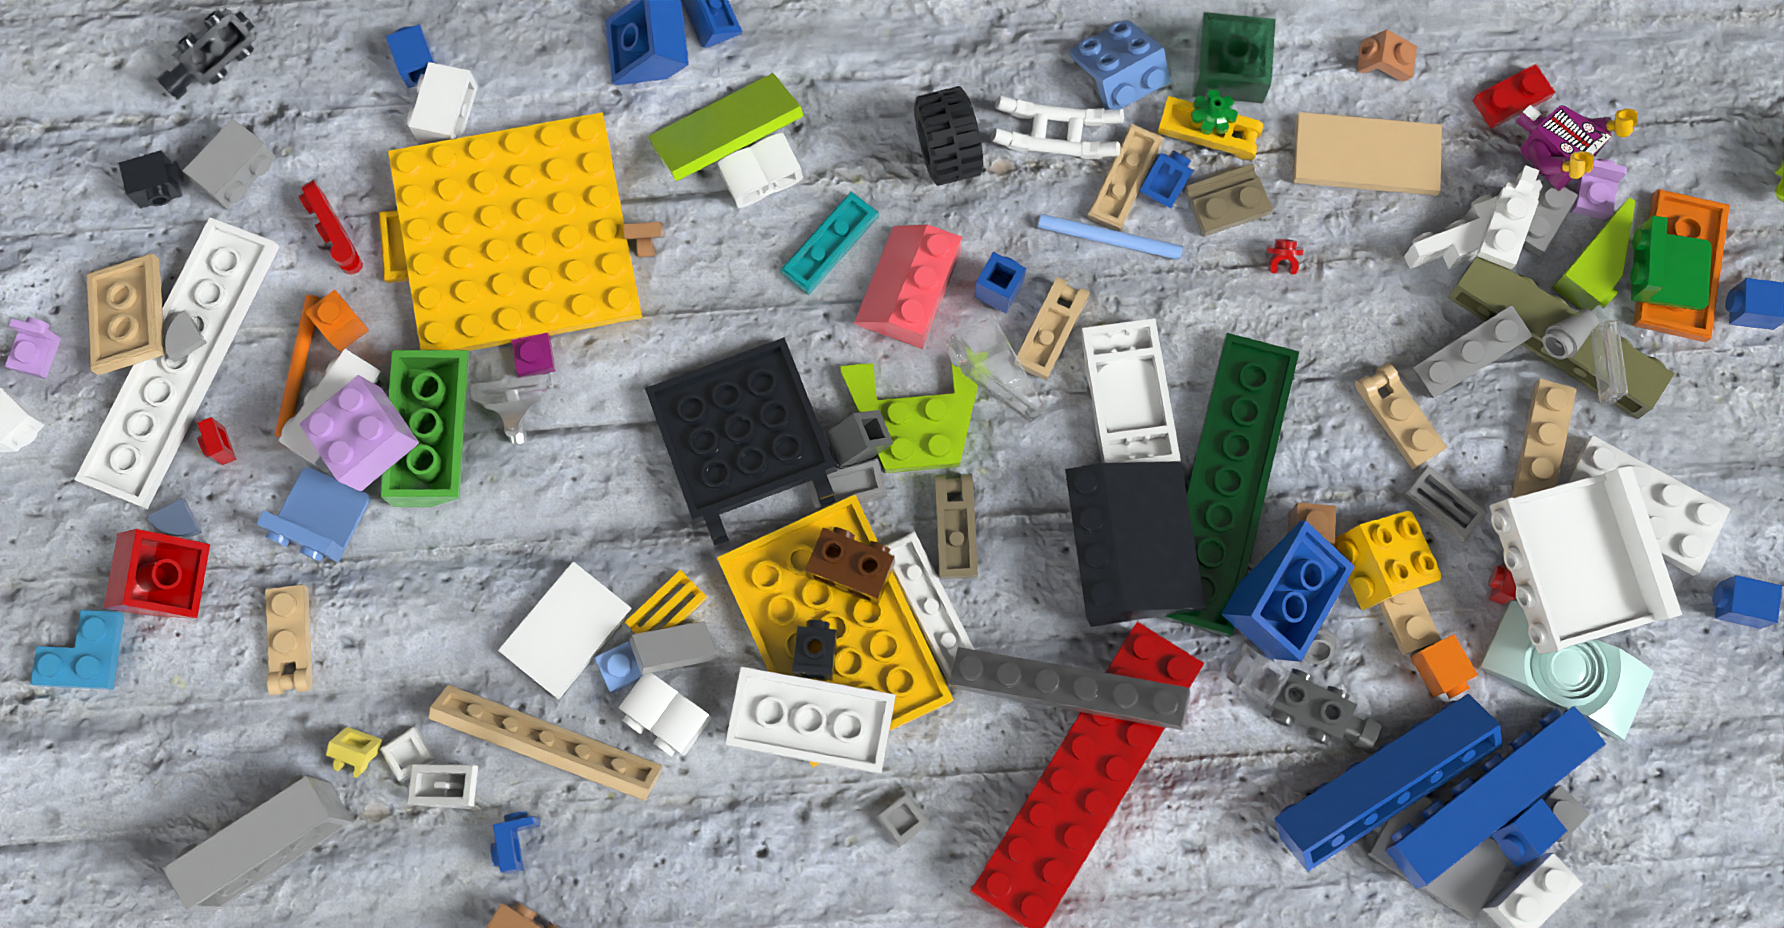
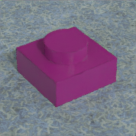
M548 333L511 340L516 373L519 378L556 372L551 338Z

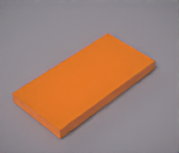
M1657 189L1653 193L1649 218L1652 215L1667 217V234L1705 239L1711 243L1709 303L1703 310L1698 311L1636 301L1633 320L1634 327L1701 342H1707L1711 339L1730 204Z

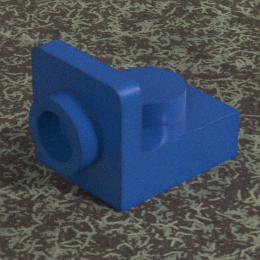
M1172 150L1170 155L1161 152L1139 191L1172 209L1188 179L1195 171L1188 167L1191 160Z

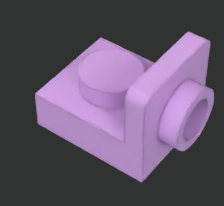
M1594 159L1593 170L1589 173L1585 172L1581 178H1578L1575 192L1578 196L1573 203L1572 212L1608 221L1613 216L1618 184L1626 175L1627 167L1617 165L1609 159Z
M27 317L25 322L11 319L9 327L18 333L5 367L14 372L46 379L61 338L50 331V325L44 321Z

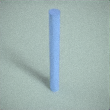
M1041 214L1038 224L1040 229L1180 260L1183 249L1181 245Z

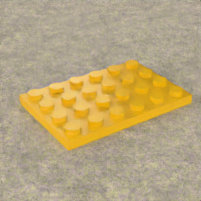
M852 495L717 557L768 672L794 676L792 668L794 664L797 626L806 627L807 620H821L829 622V629L837 630L838 634L833 681L812 680L894 694L896 697L889 732L953 702L950 691L893 572L890 575L879 605L819 583L806 576L805 569L822 528L830 531L834 527L845 529L855 535L854 540L866 545L869 544V541L878 542L856 495ZM812 641L808 645V651L812 654H817L822 650L823 645L819 641ZM810 762L812 768L821 764L816 762Z

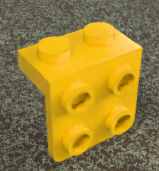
M1410 511L1360 524L1335 538L1333 546L1355 566L1348 578V582L1361 611L1378 605L1398 594L1435 583L1441 579V572L1425 540L1419 523Z

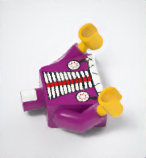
M1530 105L1516 120L1518 125L1530 133V136L1520 148L1521 154L1531 163L1534 169L1539 170L1538 174H1542L1560 191L1572 179L1581 178L1585 172L1589 173L1593 170L1594 158L1612 137V131H1615V134L1619 137H1627L1633 132V127L1637 125V111L1631 108L1621 109L1615 113V120H1612L1611 117L1588 118L1581 116L1567 106L1560 105L1546 118Z

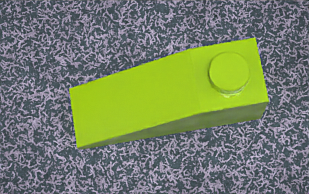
M1631 197L1613 213V216L1603 225L1552 287L1581 310L1589 309L1592 311L1598 305L1604 309L1619 292L1613 287L1623 276L1635 207V200Z

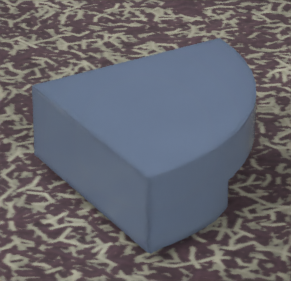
M182 498L147 516L157 529L169 535L191 537L202 533L187 502Z

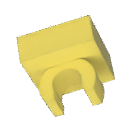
M346 727L329 741L326 756L334 758L333 768L335 771L341 770L346 763L353 765V777L358 778L367 769L368 763L380 753L383 739Z

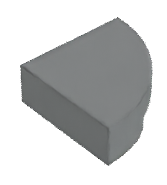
M183 310L173 319L165 338L166 352L169 359L174 363L207 343L191 315L186 310Z

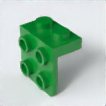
M1652 215L1640 228L1636 229L1633 236L1634 258L1630 273V283L1632 284L1631 301L1698 311L1703 310L1709 303L1711 243L1705 239L1667 234L1668 218Z

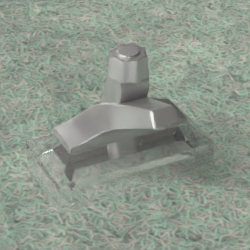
M550 373L470 384L472 400L483 404L484 408L493 410L501 416L506 436H509L510 444L527 442V432L524 430V417L530 408L543 400V396L552 388Z

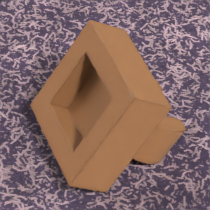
M664 223L623 224L624 239H637L638 257L655 256L653 238L665 237Z

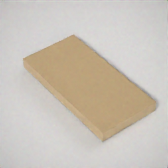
M1298 112L1295 131L1293 183L1437 196L1441 191L1442 124Z

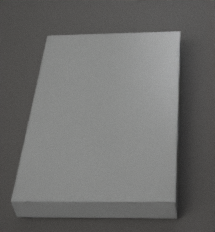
M1423 797L1386 821L1367 855L1408 880L1385 849L1394 843L1390 836L1402 826L1410 822L1415 827L1425 818L1421 815V812L1432 804L1433 801ZM1488 837L1429 885L1420 889L1468 920L1475 921L1509 858L1502 852L1497 842Z

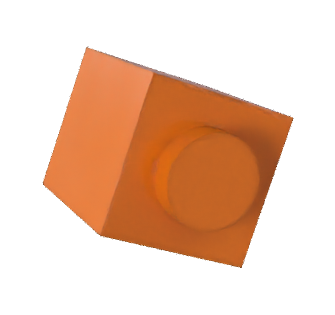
M335 289L305 311L325 338L339 352H342L369 331Z
M1454 634L1410 657L1433 698L1446 693L1448 698L1451 699L1470 689L1467 681L1478 676Z

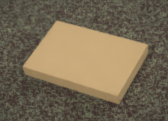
M150 253L87 273L91 371L101 375L165 355L159 258Z

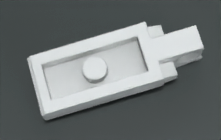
M1525 165L1522 172L1518 173L1515 183L1507 181L1497 197L1478 249L1477 257L1511 270L1516 266L1539 202L1540 193L1532 190L1539 170Z

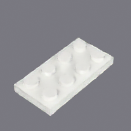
M1593 435L1589 437L1564 484L1631 465L1663 559L1692 576L1699 574L1731 509Z
M741 667L725 745L882 774L896 696L889 693Z

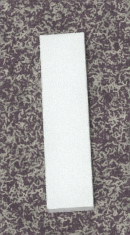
M914 531L885 546L891 549L889 554L895 556V565L892 572L949 685L958 647L975 649Z

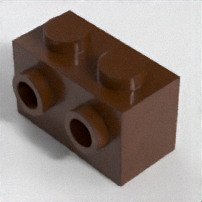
M834 527L832 531L822 528L805 569L807 578L879 605L895 565V556L889 554L891 549L875 541H869L868 545L854 540L855 535L839 527Z

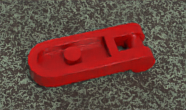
M314 179L301 185L304 193L298 197L309 215L314 212L320 222L315 224V228L326 244L332 242L331 257L346 274L353 275L358 273L363 265L362 259L325 194Z

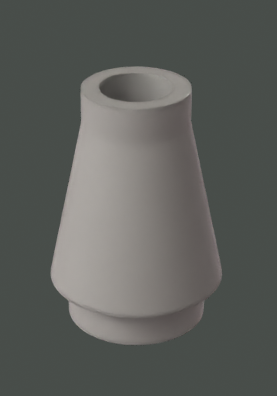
M1582 309L1577 314L1548 327L1542 339L1545 350L1552 357L1560 360L1575 356L1592 330L1598 326L1599 320L1596 314L1589 309Z

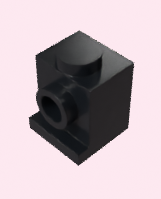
M807 620L806 627L797 626L794 664L792 668V673L795 677L833 681L838 634L837 630L829 629V622ZM812 641H819L823 645L822 650L817 654H812L808 651V645Z

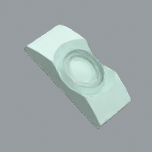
M1511 600L1508 602L1478 668L1555 708L1557 707L1561 711L1575 706L1591 726L1620 741L1625 740L1654 671L1619 647L1596 639L1565 647L1560 651L1538 655L1536 646L1533 645L1529 638V624L1524 609L1517 601Z

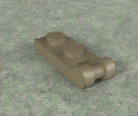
M961 474V478L946 479V475H935L939 580L977 578L973 475ZM947 493H961L962 501L947 502Z

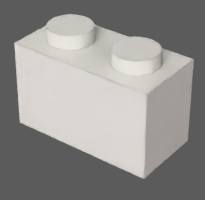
M428 62L425 74H422L418 80L416 104L411 106L407 116L408 127L418 142L428 144L463 137L478 88L470 70Z
M1554 853L1542 854L1540 857L1531 860L1482 909L1500 928H1539L1583 883Z

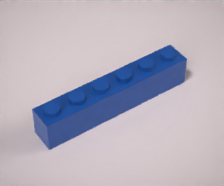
M1469 693L1457 701H1450L1439 713L1426 721L1417 722L1410 728L1409 732L1395 741L1386 742L1375 754L1364 761L1350 765L1344 774L1330 783L1319 785L1311 795L1302 801L1286 806L1274 818L1279 838L1305 870L1309 872L1502 747L1500 724Z
M1575 706L1563 712L1556 707L1538 721L1542 728L1533 735L1529 730L1523 732L1509 743L1513 748L1510 753L1504 757L1497 753L1480 766L1484 773L1474 781L1470 776H1467L1450 789L1454 794L1451 799L1444 804L1438 799L1421 812V815L1425 818L1415 827L1408 822L1390 836L1394 843L1385 851L1415 889L1429 885L1606 745L1605 741Z

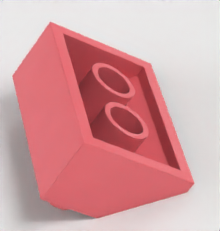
M928 224L893 226L854 325L923 349L961 254L962 236Z

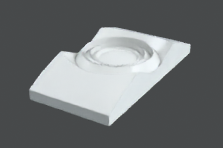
M1155 318L1082 328L1086 376L1093 402L1096 436L1102 462H1180L1181 458Z

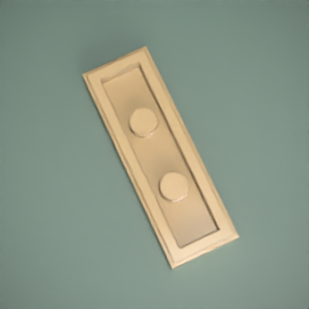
M1131 123L1121 143L1120 155L1115 156L1090 208L1087 219L1109 229L1121 231L1164 137Z

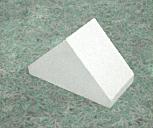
M412 764L408 804L471 809L474 806L478 766Z

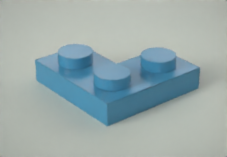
M80 610L75 648L36 646L30 685L37 687L113 690L125 614L114 611Z

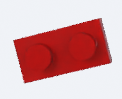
M1534 64L1476 94L1472 102L1488 126L1493 129L1522 114L1528 106L1535 107L1551 99L1555 94V90L1537 64Z

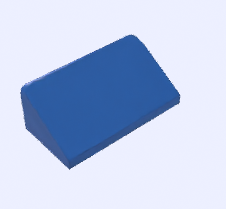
M681 0L703 48L714 46L739 36L743 32L728 0Z

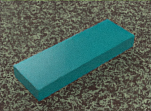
M850 191L781 268V274L806 294L810 295L878 219L879 212Z

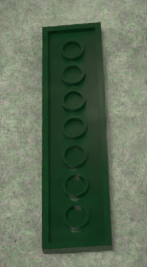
M1226 333L1186 490L1206 610L1156 618L1229 638L1232 636L1234 625L1221 614L1238 584L1247 575L1299 351Z

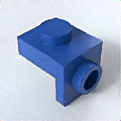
M527 811L504 815L503 823L493 824L496 842L491 843V857L494 866H499L500 873L511 874L524 871L518 831L540 827L539 818L528 817Z

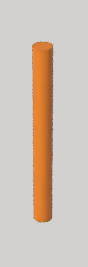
M305 295L274 436L279 438L282 436V429L285 423L294 417L315 326L305 311L320 301V298L314 295Z

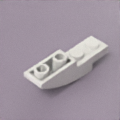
M1540 180L1535 182L1532 190L1537 192L1541 190L1542 184ZM1486 194L1471 203L1472 208L1465 217L1448 225L1444 232L1433 235L1432 232H1427L1412 240L1413 245L1404 255L1409 268L1412 269L1443 257L1448 268L1451 269L1475 257L1498 196L1493 197L1492 194Z

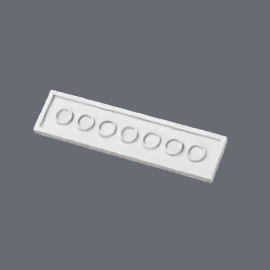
M209 217L162 308L164 347L166 333L171 322L183 310H186L191 315L207 343L175 363L169 359L165 347V355L133 365L74 479L75 481L148 510L279 249L275 241Z

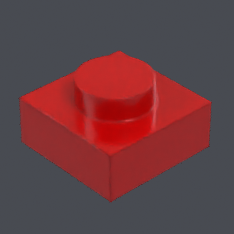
M212 417L197 422L201 432V436L197 437L198 444L206 457L213 458L221 465L237 460L227 431L222 424Z
M1505 562L1500 566L1496 565L1488 580V586L1492 588L1488 600L1504 605L1515 599L1517 588L1512 573L1507 568Z

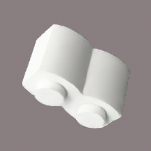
M770 133L755 141V144L750 148L739 149L717 162L720 173L737 208L751 205L769 194L784 190L803 179L801 167L783 133L775 135Z
M652 673L643 674L619 706V709L626 713L622 720L640 734L645 728L657 736L653 744L671 757L676 751L685 756L712 719L709 714Z

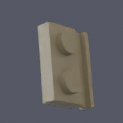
M1254 164L1185 187L1184 193L1190 200V207L1203 237L1271 214L1273 208L1260 178L1256 176Z

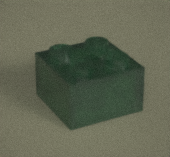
M1203 12L1197 31L1192 97L1203 96L1207 98L1209 90H1218L1222 98L1230 96L1234 101L1263 104L1272 83L1276 19Z

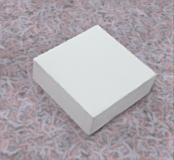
M412 727L380 748L400 782L411 777L412 764L430 765L436 761L418 729Z

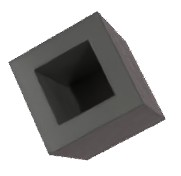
M880 410L853 413L826 432L839 467L868 461L893 444Z

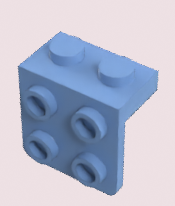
M1130 20L1116 22L1110 28L1093 37L1082 40L1080 44L1070 49L1071 58L1097 80L1102 105L1105 110L1122 109L1171 82L1164 47Z
M306 467L298 476L278 516L263 510L256 524L268 531L265 538L279 545L287 547L289 542L301 546L299 553L313 560L321 562L322 558L326 557L339 563L370 503L371 497L364 490L360 492L337 481L334 477L311 467Z

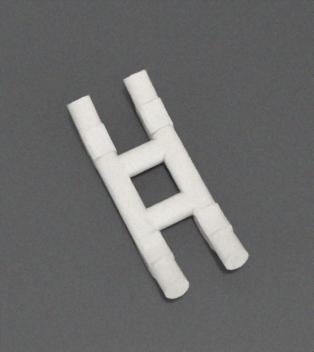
M1001 95L996 99L995 109L1023 119L1033 118L1031 136L994 128L991 134V142L1004 145L1006 148L1016 151L1080 156L1084 159H1102L1103 157L1120 155L1119 142H1081L1083 124L1085 126H1106L1107 124L1123 123V109H1078L1033 104V102L1020 99L1015 100ZM1047 120L1069 122L1067 140L1045 138Z

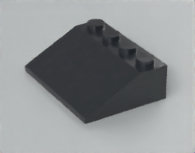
M1181 462L1099 463L1065 469L1085 612L1090 627L1206 610Z

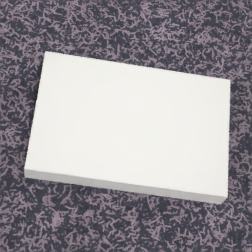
M572 562L498 651L559 700L633 609L575 562Z

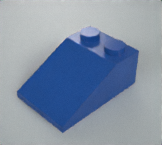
M1301 520L1238 584L1221 615L1269 658L1302 662L1355 566L1306 520Z

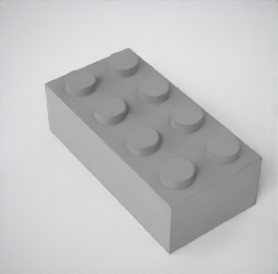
M302 775L293 777L280 786L282 792L269 800L262 798L249 805L244 810L246 815L237 821H226L213 828L209 832V839L198 846L197 844H191L173 855L175 860L165 866L163 870L185 909L196 911L219 910L353 823L351 816L331 782L309 776L303 777Z

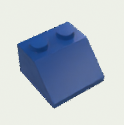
M632 0L605 20L612 84L618 86L665 80L689 65L682 2L680 0Z

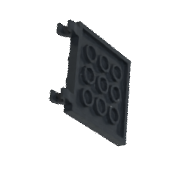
M785 337L645 388L694 524L702 521L706 522L714 546L729 541L720 518L721 514L812 481L821 506L836 501L832 486L827 477L828 474L837 471Z

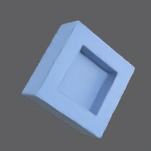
M630 641L595 657L607 687L612 694L638 682L642 677Z

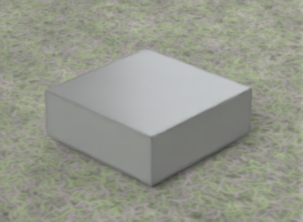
M907 791L875 815L899 848L930 825L928 819Z

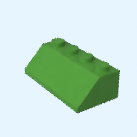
M392 350L388 398L419 441L417 446L382 475L381 497L392 507H434L460 499L469 352L467 350Z

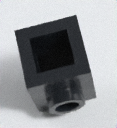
M161 150L119 162L125 193L140 209L148 206L166 205L172 199L183 196L180 182L184 181L181 168L176 161H171Z

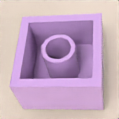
M357 375L300 423V426L336 480L360 492L419 444V441L382 388L360 375Z

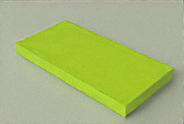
M771 73L647 137L674 180L679 181L802 118L804 114L799 103L777 76Z

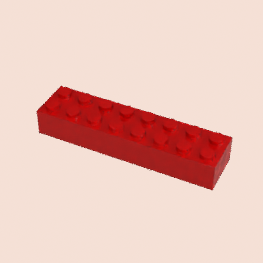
M1137 621L1105 673L1190 688L1205 663ZM1080 712L969 892L1023 928H1045L1166 727Z

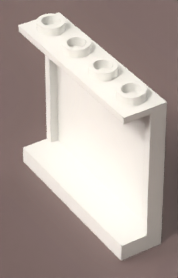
M1631 465L1489 505L1492 512L1491 522L1493 528L1499 534L1504 548V562L1512 573L1517 588L1516 598L1519 605L1524 609L1529 624V638L1533 645L1536 646L1538 655L1560 651L1565 647L1654 621L1682 615Z

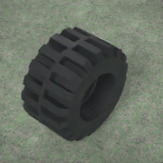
M956 86L917 96L914 104L915 124L924 162L934 183L940 186L980 176L983 169L982 143L975 113L966 92L961 86Z

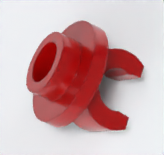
M1275 239V244L1268 245L1266 250L1267 253L1274 254L1268 264L1270 272L1277 274L1278 263L1286 259L1290 263L1289 273L1296 275L1299 263L1294 256L1303 255L1304 248L1297 247L1296 240Z

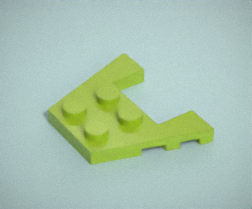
M984 353L951 356L954 390L952 394L877 400L874 363L840 366L841 376L844 383H846L857 411L880 410L893 441L891 446L877 454L885 474L960 467L984 365Z

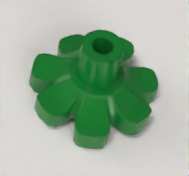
M1209 90L1207 99L1203 96H1198L1194 100L1193 107L1195 110L1191 113V119L1194 123L1203 121L1200 128L1203 134H1211L1214 127L1219 134H1224L1228 132V123L1236 121L1238 111L1231 109L1234 100L1230 96L1222 98L1218 90Z

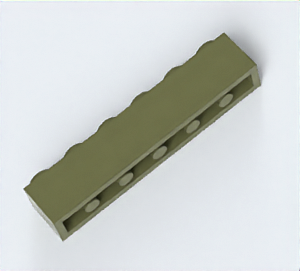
M1477 255L1470 262L1447 296L1448 299L1484 322L1512 305L1533 335V337L1520 345L1636 419H1639L1653 409L1675 374L1665 368L1662 361L1652 356H1646L1633 348L1630 341L1621 336H1614L1600 327V324L1592 330L1575 356L1566 357L1562 360L1552 357L1545 350L1542 343L1546 329L1578 312L1568 307L1567 302L1556 295H1549L1538 288L1529 277L1518 275L1504 266L1477 257Z

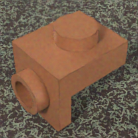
M1386 29L1361 41L1357 71L1365 74L1377 68L1401 82L1413 78L1417 46Z

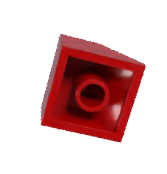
M140 529L117 533L104 608L139 615L197 619L210 544Z

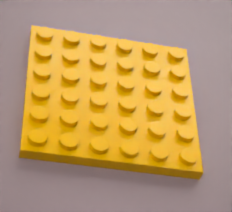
M603 112L388 151L420 350L472 351L512 343L511 340L543 333H548L551 336L643 318L628 240L624 239L623 224L625 223Z

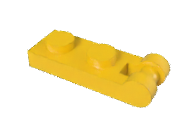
M1171 96L1167 97L1158 134L1228 152L1242 160L1250 161L1255 159L1257 152L1255 142L1256 138H1259L1262 134V122L1238 115L1234 123H1228V132L1219 134L1214 127L1211 134L1206 135L1200 131L1203 121L1194 123L1191 119V113L1195 110L1193 102ZM1233 130L1240 132L1242 139L1232 137Z

